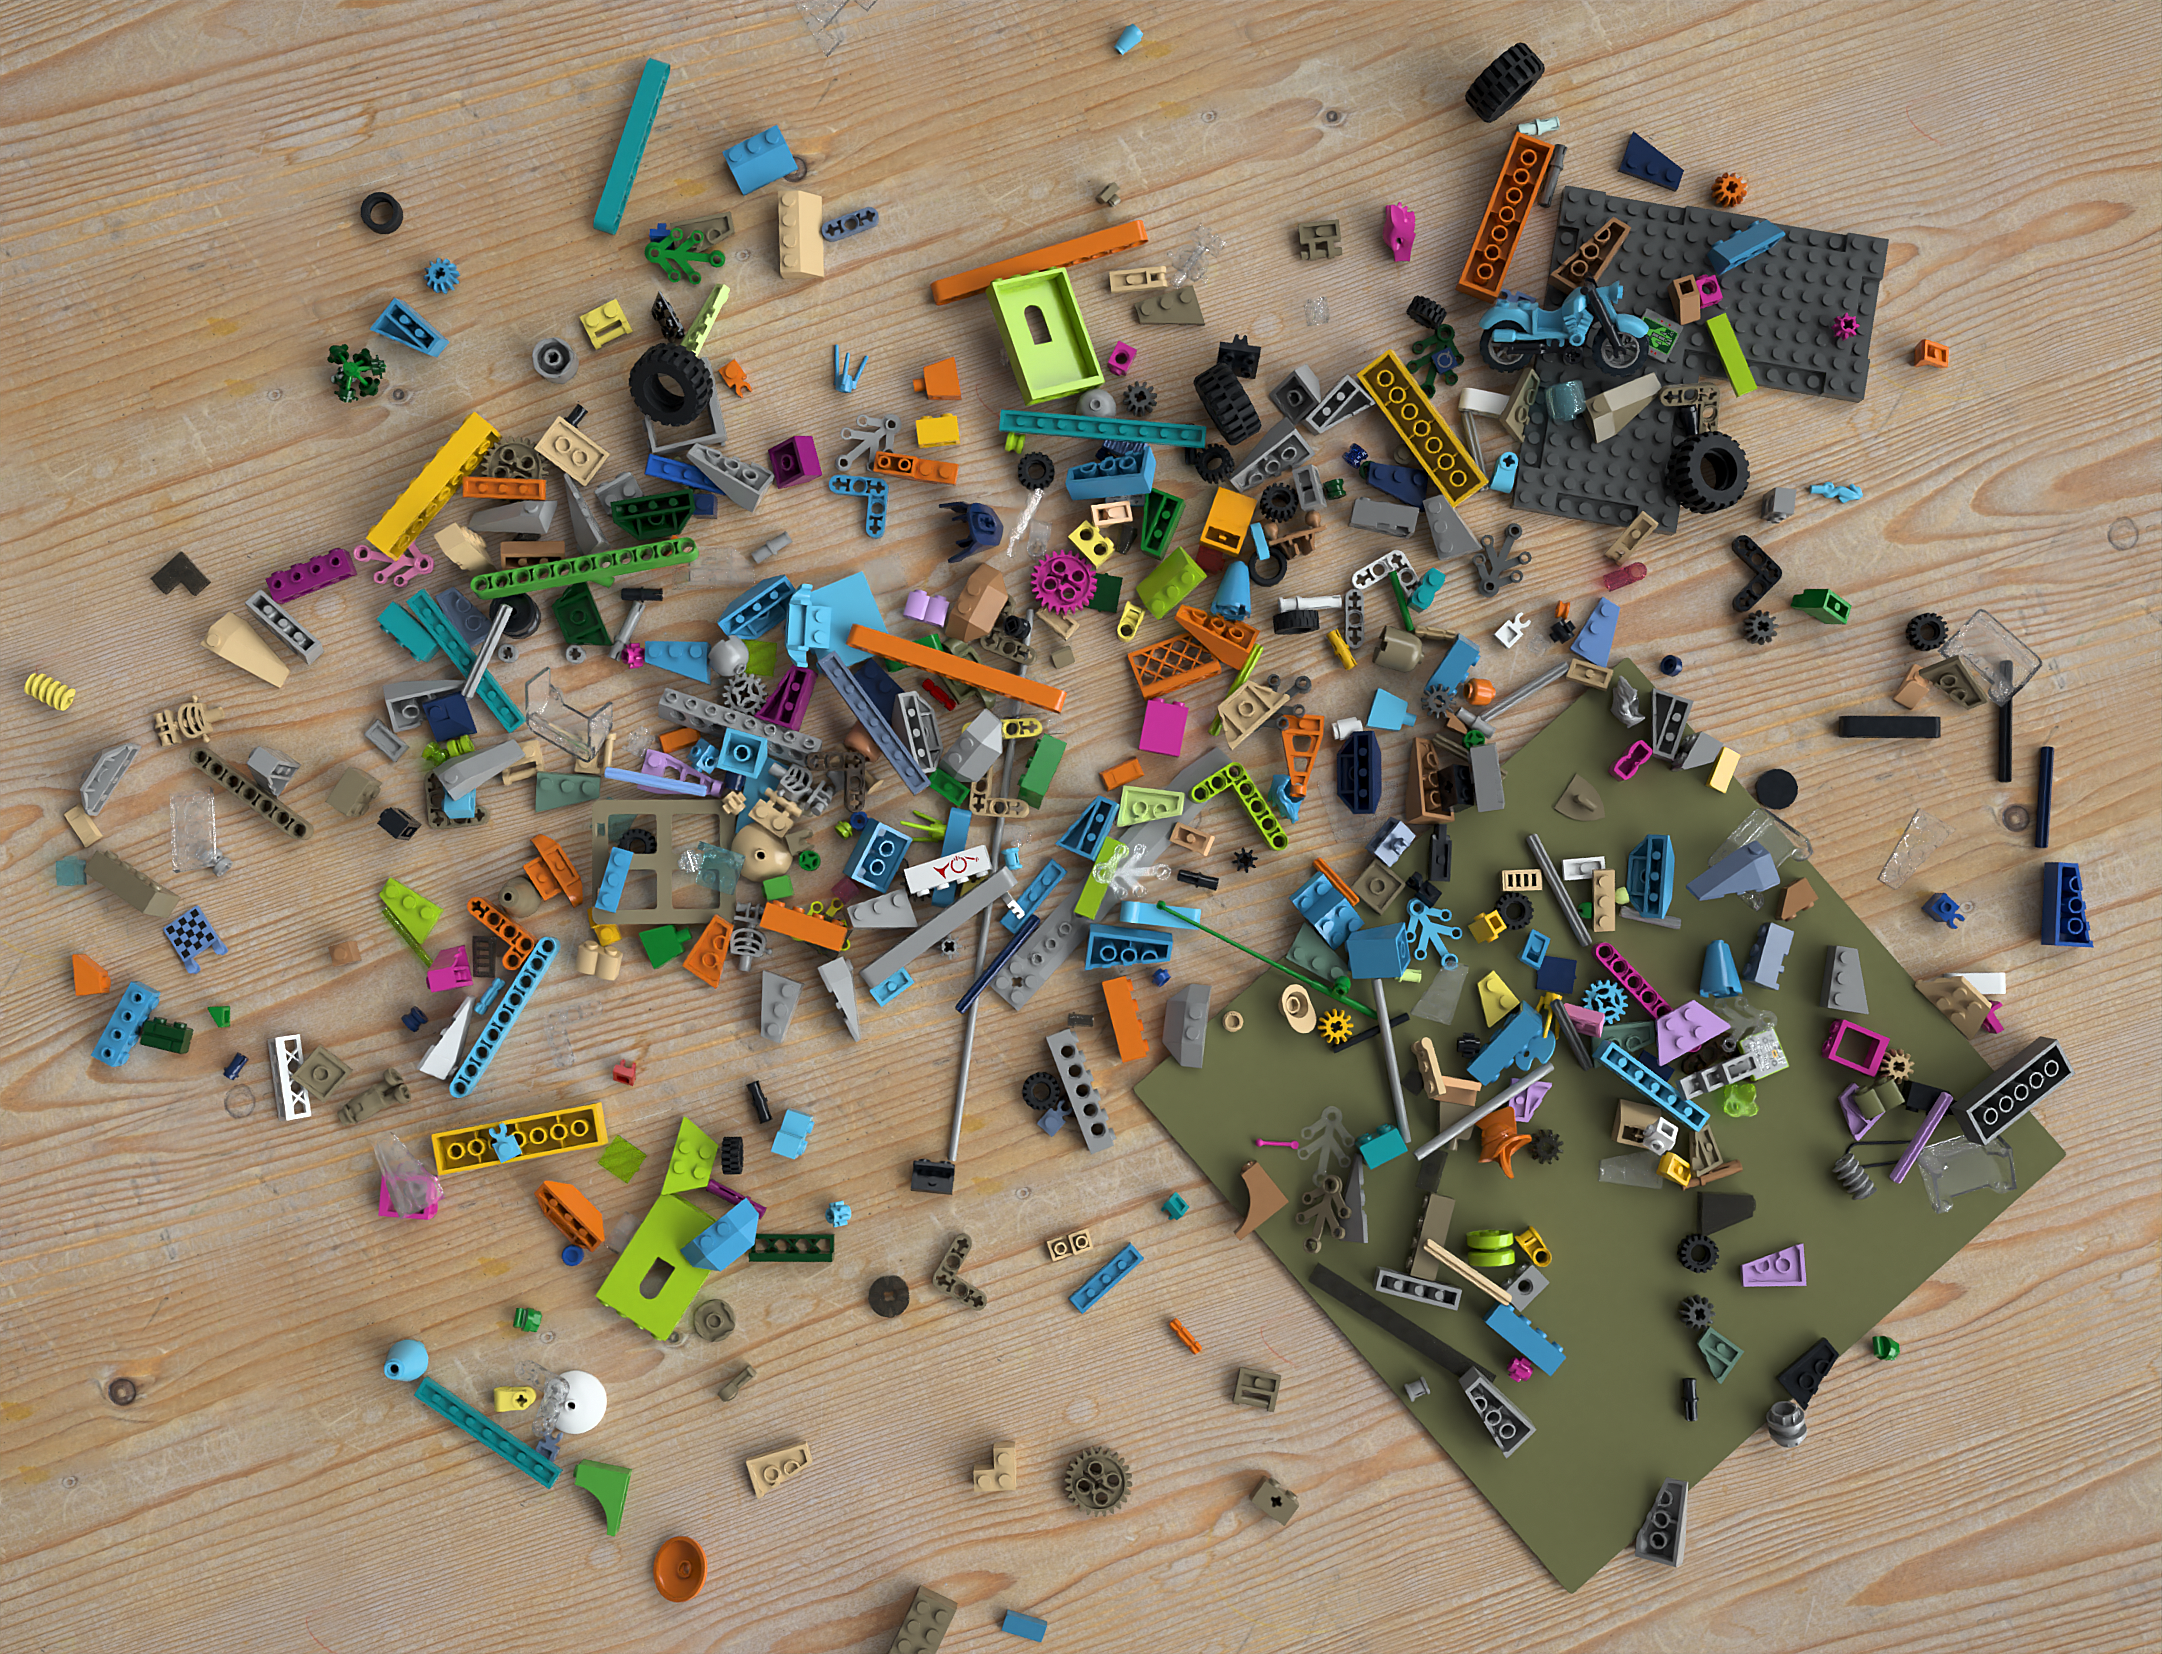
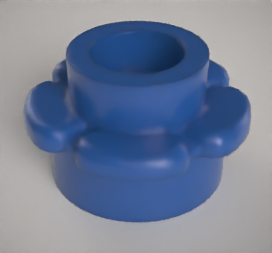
M863 811L854 812L850 816L851 821L849 824L853 829L863 831L869 818Z
M1160 968L1152 975L1154 978L1152 983H1155L1158 987L1163 986L1171 978L1168 969L1162 970Z

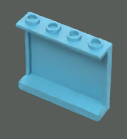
M863 571L810 592L809 601H811L812 606L831 607L829 649L809 648L812 655L816 654L818 661L834 650L846 667L876 656L845 644L852 624L862 625L888 634ZM816 662L819 673H824L819 667L818 662Z

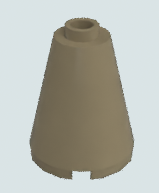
M526 877L510 879L504 884L498 894V900L504 911L516 918H524L534 914L542 900L532 881Z

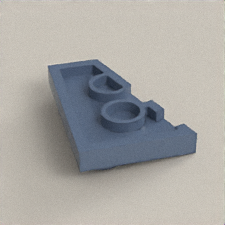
M451 587L435 596L445 616L470 648L484 642L492 622L455 587Z

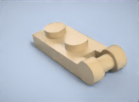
M1157 266L1110 271L1111 294L1167 289L1168 284L1165 280L1166 267ZM1155 275L1157 281H1151V276Z
M1642 510L1604 555L1608 558H1613L1616 564L1621 567L1659 523ZM1621 548L1625 553L1621 555L1616 550Z
M1425 1037L1413 1043L1411 1051L1417 1056L1418 1067L1423 1077L1424 1089L1427 1092L1428 1099H1433L1445 1094L1446 1090L1432 1041Z

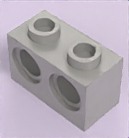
M1309 464L1292 470L1302 510L1308 513L1312 510L1317 511L1327 508L1318 468Z
M1775 487L1763 495L1760 519H1766L1767 523L1778 524L1780 521L1786 520V518L1793 515L1797 489Z

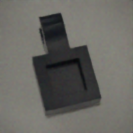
M1416 871L1405 882L1408 887L1416 891L1414 896L1429 909L1435 905L1442 894L1428 880L1423 882L1422 875Z

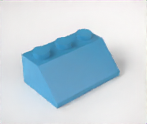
M778 125L722 152L744 196L798 170Z
M1757 220L1747 226L1748 230L1744 232L1738 230L1729 236V240L1725 242L1720 240L1714 243L1707 256L1719 276L1772 248L1785 236L1784 231L1769 220L1761 223Z
M870 817L842 873L885 894L913 838Z

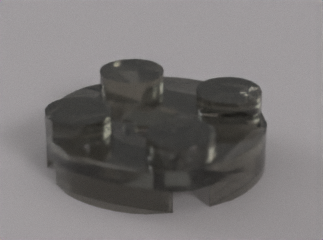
M897 1275L879 1277L873 1282L869 1290L868 1301L871 1308L883 1317L893 1318L905 1311L910 1301L908 1284ZM893 1291L895 1299L893 1301H886L884 1292L889 1293Z

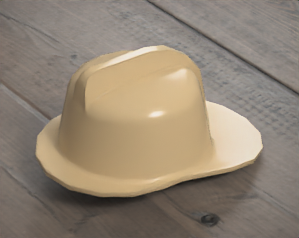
M1297 984L1288 986L1279 999V1011L1288 1019L1289 1024L1294 1030L1300 1033H1309L1316 1025V1014L1307 991Z

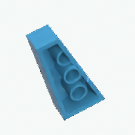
M1150 445L1142 447L1143 451L1134 453L1133 450L1125 452V456L1119 458L1107 457L1098 464L1093 461L1069 468L1065 485L1072 501L1151 493L1156 460Z
M1090 923L1084 961L1085 970H1092V968L1102 967V969L1111 968V966L1117 965L1131 966L1135 963L1149 964L1170 961L1173 946L1172 933Z
M1524 1000L1519 1004L1520 1010L1516 1014L1511 1013L1507 1017L1503 1025L1504 1028H1499L1493 1033L1489 1040L1491 1043L1489 1045L1485 1043L1480 1048L1479 1053H1476L1474 1058L1467 1063L1466 1070L1484 1086L1489 1082L1494 1083L1500 1076L1499 1072L1503 1068L1507 1069L1513 1063V1057L1517 1053H1523L1528 1047L1527 1043L1531 1038L1536 1039L1542 1032V1015Z

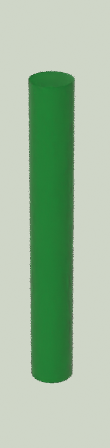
M1394 570L1389 572L1388 575L1406 631H1411L1414 629L1397 572Z

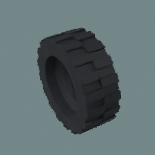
M1295 610L1273 616L1274 633L1278 635L1301 634L1320 629L1318 611Z

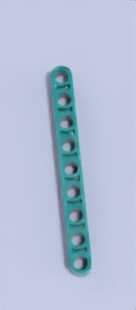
M652 58L647 60L594 218L593 227L596 230L612 235L617 233L670 75L671 66L668 63Z

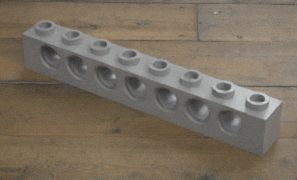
M669 688L665 689L658 703V717L722 739L725 737L727 727L767 738V754L805 766L804 758L808 753L822 751L823 740ZM814 755V758L810 759V763H813L815 767L819 759H816Z

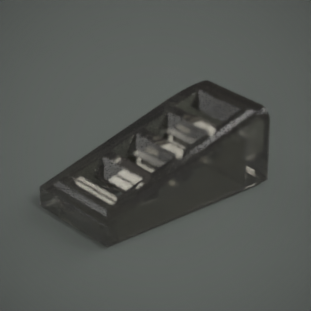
M473 936V977L495 978L497 936ZM480 942L489 943V947L480 946ZM480 951H489V955H480ZM480 959H489V963L479 962ZM479 967H489V971H479Z

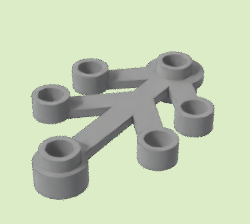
M864 414L859 415L856 419L858 426L865 427L871 425L881 427L874 433L855 431L848 427L843 428L840 436L844 440L852 438L864 441L847 455H839L835 460L836 468L840 471H847L850 469L852 461L870 447L869 461L866 464V468L869 472H873V470L869 469V464L875 462L879 439L885 434L886 444L882 452L889 449L892 453H895L893 450L894 434L898 433L902 426L900 418L895 414H888L883 419L870 418ZM860 417L866 418V423L864 425H861L859 423ZM890 420H893L895 422L894 428L888 427V422ZM844 430L850 431L848 438L843 436ZM846 459L847 466L842 467L840 465V460Z

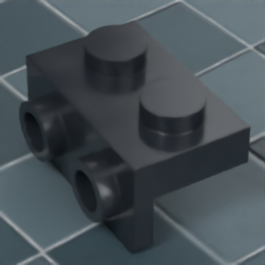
M928 1159L913 1161L911 1191L952 1195L955 1165L948 1161L935 1163Z

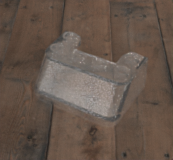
M1978 609L1937 650L1944 659L1959 654L1968 666L1973 667L1984 680L1989 681L1992 684L1988 689L1989 698L2000 707L2016 695L2042 666V660L2036 653L1989 612L1983 609Z

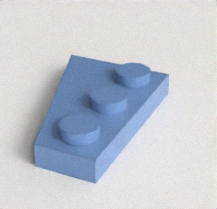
M1602 597L1569 650L1591 664L1606 668L1620 607Z

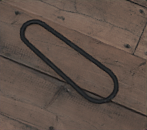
M1912 1140L1856 1142L1848 1147L1846 1154H1849L1851 1148L1856 1145L1910 1144ZM1923 1148L1920 1152V1155L1915 1159V1161L1922 1158L1924 1154ZM1897 1160V1161H1890V1162H1883V1163H1876V1164H1869V1165H1862V1167H1863V1168H1870V1167H1877V1166L1897 1164V1163L1899 1162V1160Z

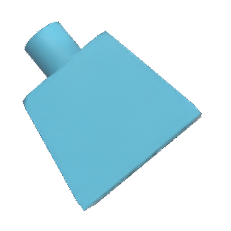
M1378 688L1375 691L1364 727L1398 732L1402 724L1413 727L1417 715L1406 712L1408 702Z

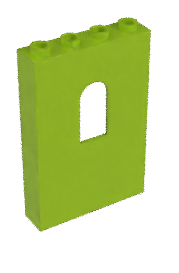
M1054 266L1046 269L1044 272L1035 270L1025 276L1016 274L1006 280L998 278L990 282L991 284L985 292L1025 406L1084 393L1090 389H1098L1105 383L1065 267L1057 269ZM1036 306L1040 309L1052 342L1034 345L1024 316L1026 307Z
M677 1193L666 1196L660 1195L595 1295L599 1298L598 1301L606 1307L611 1306L616 1309V1313L623 1318L628 1317L633 1320V1324L642 1330L645 1328L650 1331L651 1336L656 1340L666 1341L712 1272V1270L692 1267L680 1250L714 1224L717 1219ZM657 1257H660L674 1266L675 1269L655 1298L648 1299L641 1295L640 1284Z

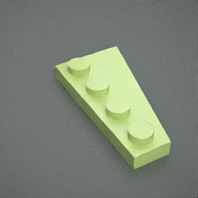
M717 283L680 343V345L687 347L686 350L695 352L696 357L722 305L728 299L730 288L724 284Z

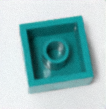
M1384 1123L1375 1128L1376 1132L1370 1135L1369 1133L1357 1137L1358 1141L1354 1143L1359 1154L1362 1155V1160L1370 1170L1408 1151L1397 1128L1392 1124L1387 1125V1123Z

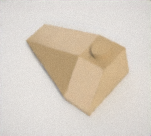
M228 612L213 624L200 644L281 688L291 671L279 656L270 649L265 640L256 633L250 623L232 612Z

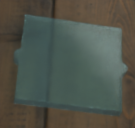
M608 796V798H607L606 800H614V799ZM638 814L609 815L608 838L620 844L619 839L623 837L622 834L628 832ZM597 823V832L602 834V836H605V824Z

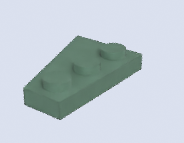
M538 771L535 813L599 798L601 776Z

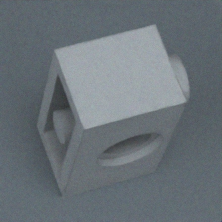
M1530 1262L1520 1264L1515 1270L1516 1274L1511 1279L1509 1277L1505 1279L1500 1285L1503 1290L1512 1296L1510 1303L1520 1312L1550 1283ZM1522 1280H1526L1527 1287L1523 1290H1519V1282Z

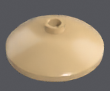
M757 822L744 826L736 834L731 846V857L735 868L745 878L755 882L763 883L765 880L781 877L789 869L793 860L786 837L781 840ZM763 852L765 857L759 858L757 853Z

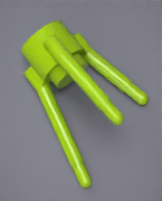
M913 810L915 815L932 822L930 827L900 821L901 825L929 831L928 835L932 836L911 837L913 838L912 842L938 843L939 840L944 841L947 825L942 824V820L934 819L924 813Z

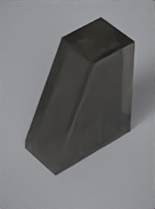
M1697 1191V1233L1702 1236H1708L1753 1217V1211L1756 1210L1754 1195L1737 1192Z

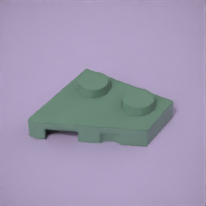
M1708 1325L1707 1329L1703 1331L1696 1341L1715 1380L1722 1384L1744 1351Z

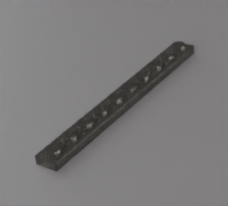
M1321 1263L1317 1264L1308 1281L1458 1377L1461 1378L1472 1366L1491 1383L1497 1377L1488 1369Z

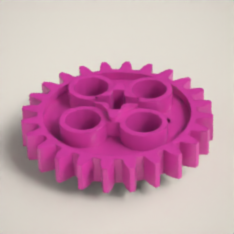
M1061 550L1060 555L1053 551L1052 557L1046 554L1045 561L1039 559V566H1034L1036 573H1031L1033 581H1031L1030 586L1035 587L1032 589V594H1038L1035 601L1042 600L1041 608L1047 605L1048 612L1056 609V615H1058L1061 610L1064 616H1066L1067 610H1070L1074 615L1075 608L1082 611V604L1089 605L1088 599L1093 600L1094 594L1091 592H1096L1097 589L1094 586L1097 584V579L1093 578L1096 575V571H1090L1092 564L1085 565L1086 557L1080 560V553H1077L1074 557L1072 556V550L1068 552V555H1065L1064 551ZM1060 566L1064 568V571L1059 573L1054 568ZM1078 575L1083 580L1077 582L1073 580V577ZM1053 584L1055 588L1048 590L1045 588V585ZM1071 593L1074 597L1066 599L1063 595Z

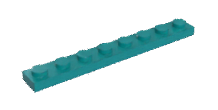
M421 589L408 599L406 603L467 679L477 655L426 590ZM486 668L476 688V692L510 734L528 720Z
M425 1377L415 1392L414 1396L546 1488L551 1489L563 1471L556 1464L430 1377Z

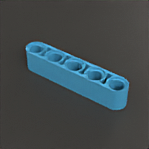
M956 807L951 808L941 858L965 850L972 811ZM957 882L948 883L949 887L942 890H937V887L934 888L931 906L946 908L953 903Z

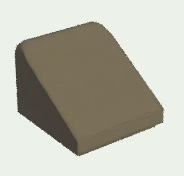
M1069 645L1051 652L1056 669L1075 662Z

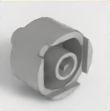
M557 337L543 339L533 349V365L537 372L547 381L555 384H565L576 374L579 359L575 351L563 339Z

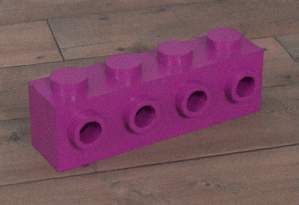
M335 548L330 550L329 554L325 556H314L307 563H297L290 566L291 569L283 572L281 570L272 573L271 577L265 580L273 601L282 605L358 575L350 553L344 549Z

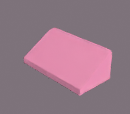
M1568 1003L1564 1004L1578 1033L1597 1038L1601 1037L1605 1018L1604 1013Z

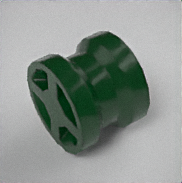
M1334 479L1323 483L1324 488L1327 490L1326 500L1339 499L1347 495L1346 491L1343 490V479Z

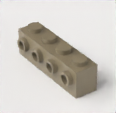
M1428 1191L1427 1196H1423L1421 1208H1423L1422 1216H1418L1416 1228H1418L1417 1236L1412 1238L1411 1248L1413 1251L1411 1257L1408 1256L1405 1266L1408 1269L1409 1275L1435 1282L1440 1261L1423 1250L1422 1247L1427 1239H1431L1442 1248L1444 1247L1456 1201L1452 1197Z

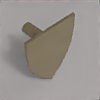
M1576 774L1554 809L1571 819L1580 821H1594L1605 818L1604 805L1599 794L1590 783Z

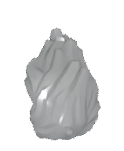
M1621 675L1619 676L1617 688H1613L1614 699L1610 711L1623 724H1626L1627 728H1630L1644 720L1645 716L1638 713V690L1633 689Z

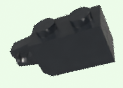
M1905 1080L1901 1093L1905 1102L1901 1104L1906 1105L1905 1110L1918 1113L1920 1109L1926 1111L1925 1115H1928L1942 1092L1950 1095L1951 1093L1947 1090ZM1952 1100L1943 1116L1954 1115L1950 1106L1957 1102L1956 1100Z

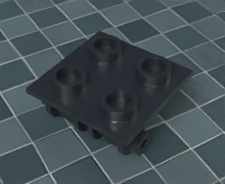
M658 291L651 313L654 320L659 322L664 338L673 343L675 337L681 339L685 336V329L679 322V319L675 318L676 313L670 302H667L661 291Z

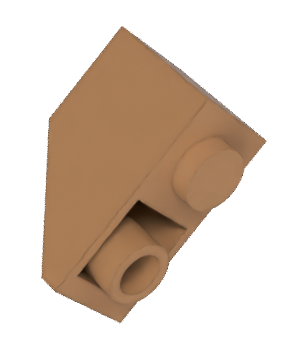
M1693 274L1673 280L1668 285L1667 290L1679 325L1682 326L1700 320V293Z
M1806 877L1797 878L1781 888L1775 914L1776 920L1790 921L1797 916L1796 912L1801 909L1805 911L1814 906L1813 902L1819 899Z

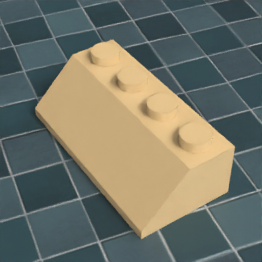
M799 190L778 191L780 273L783 279L824 278L822 196Z

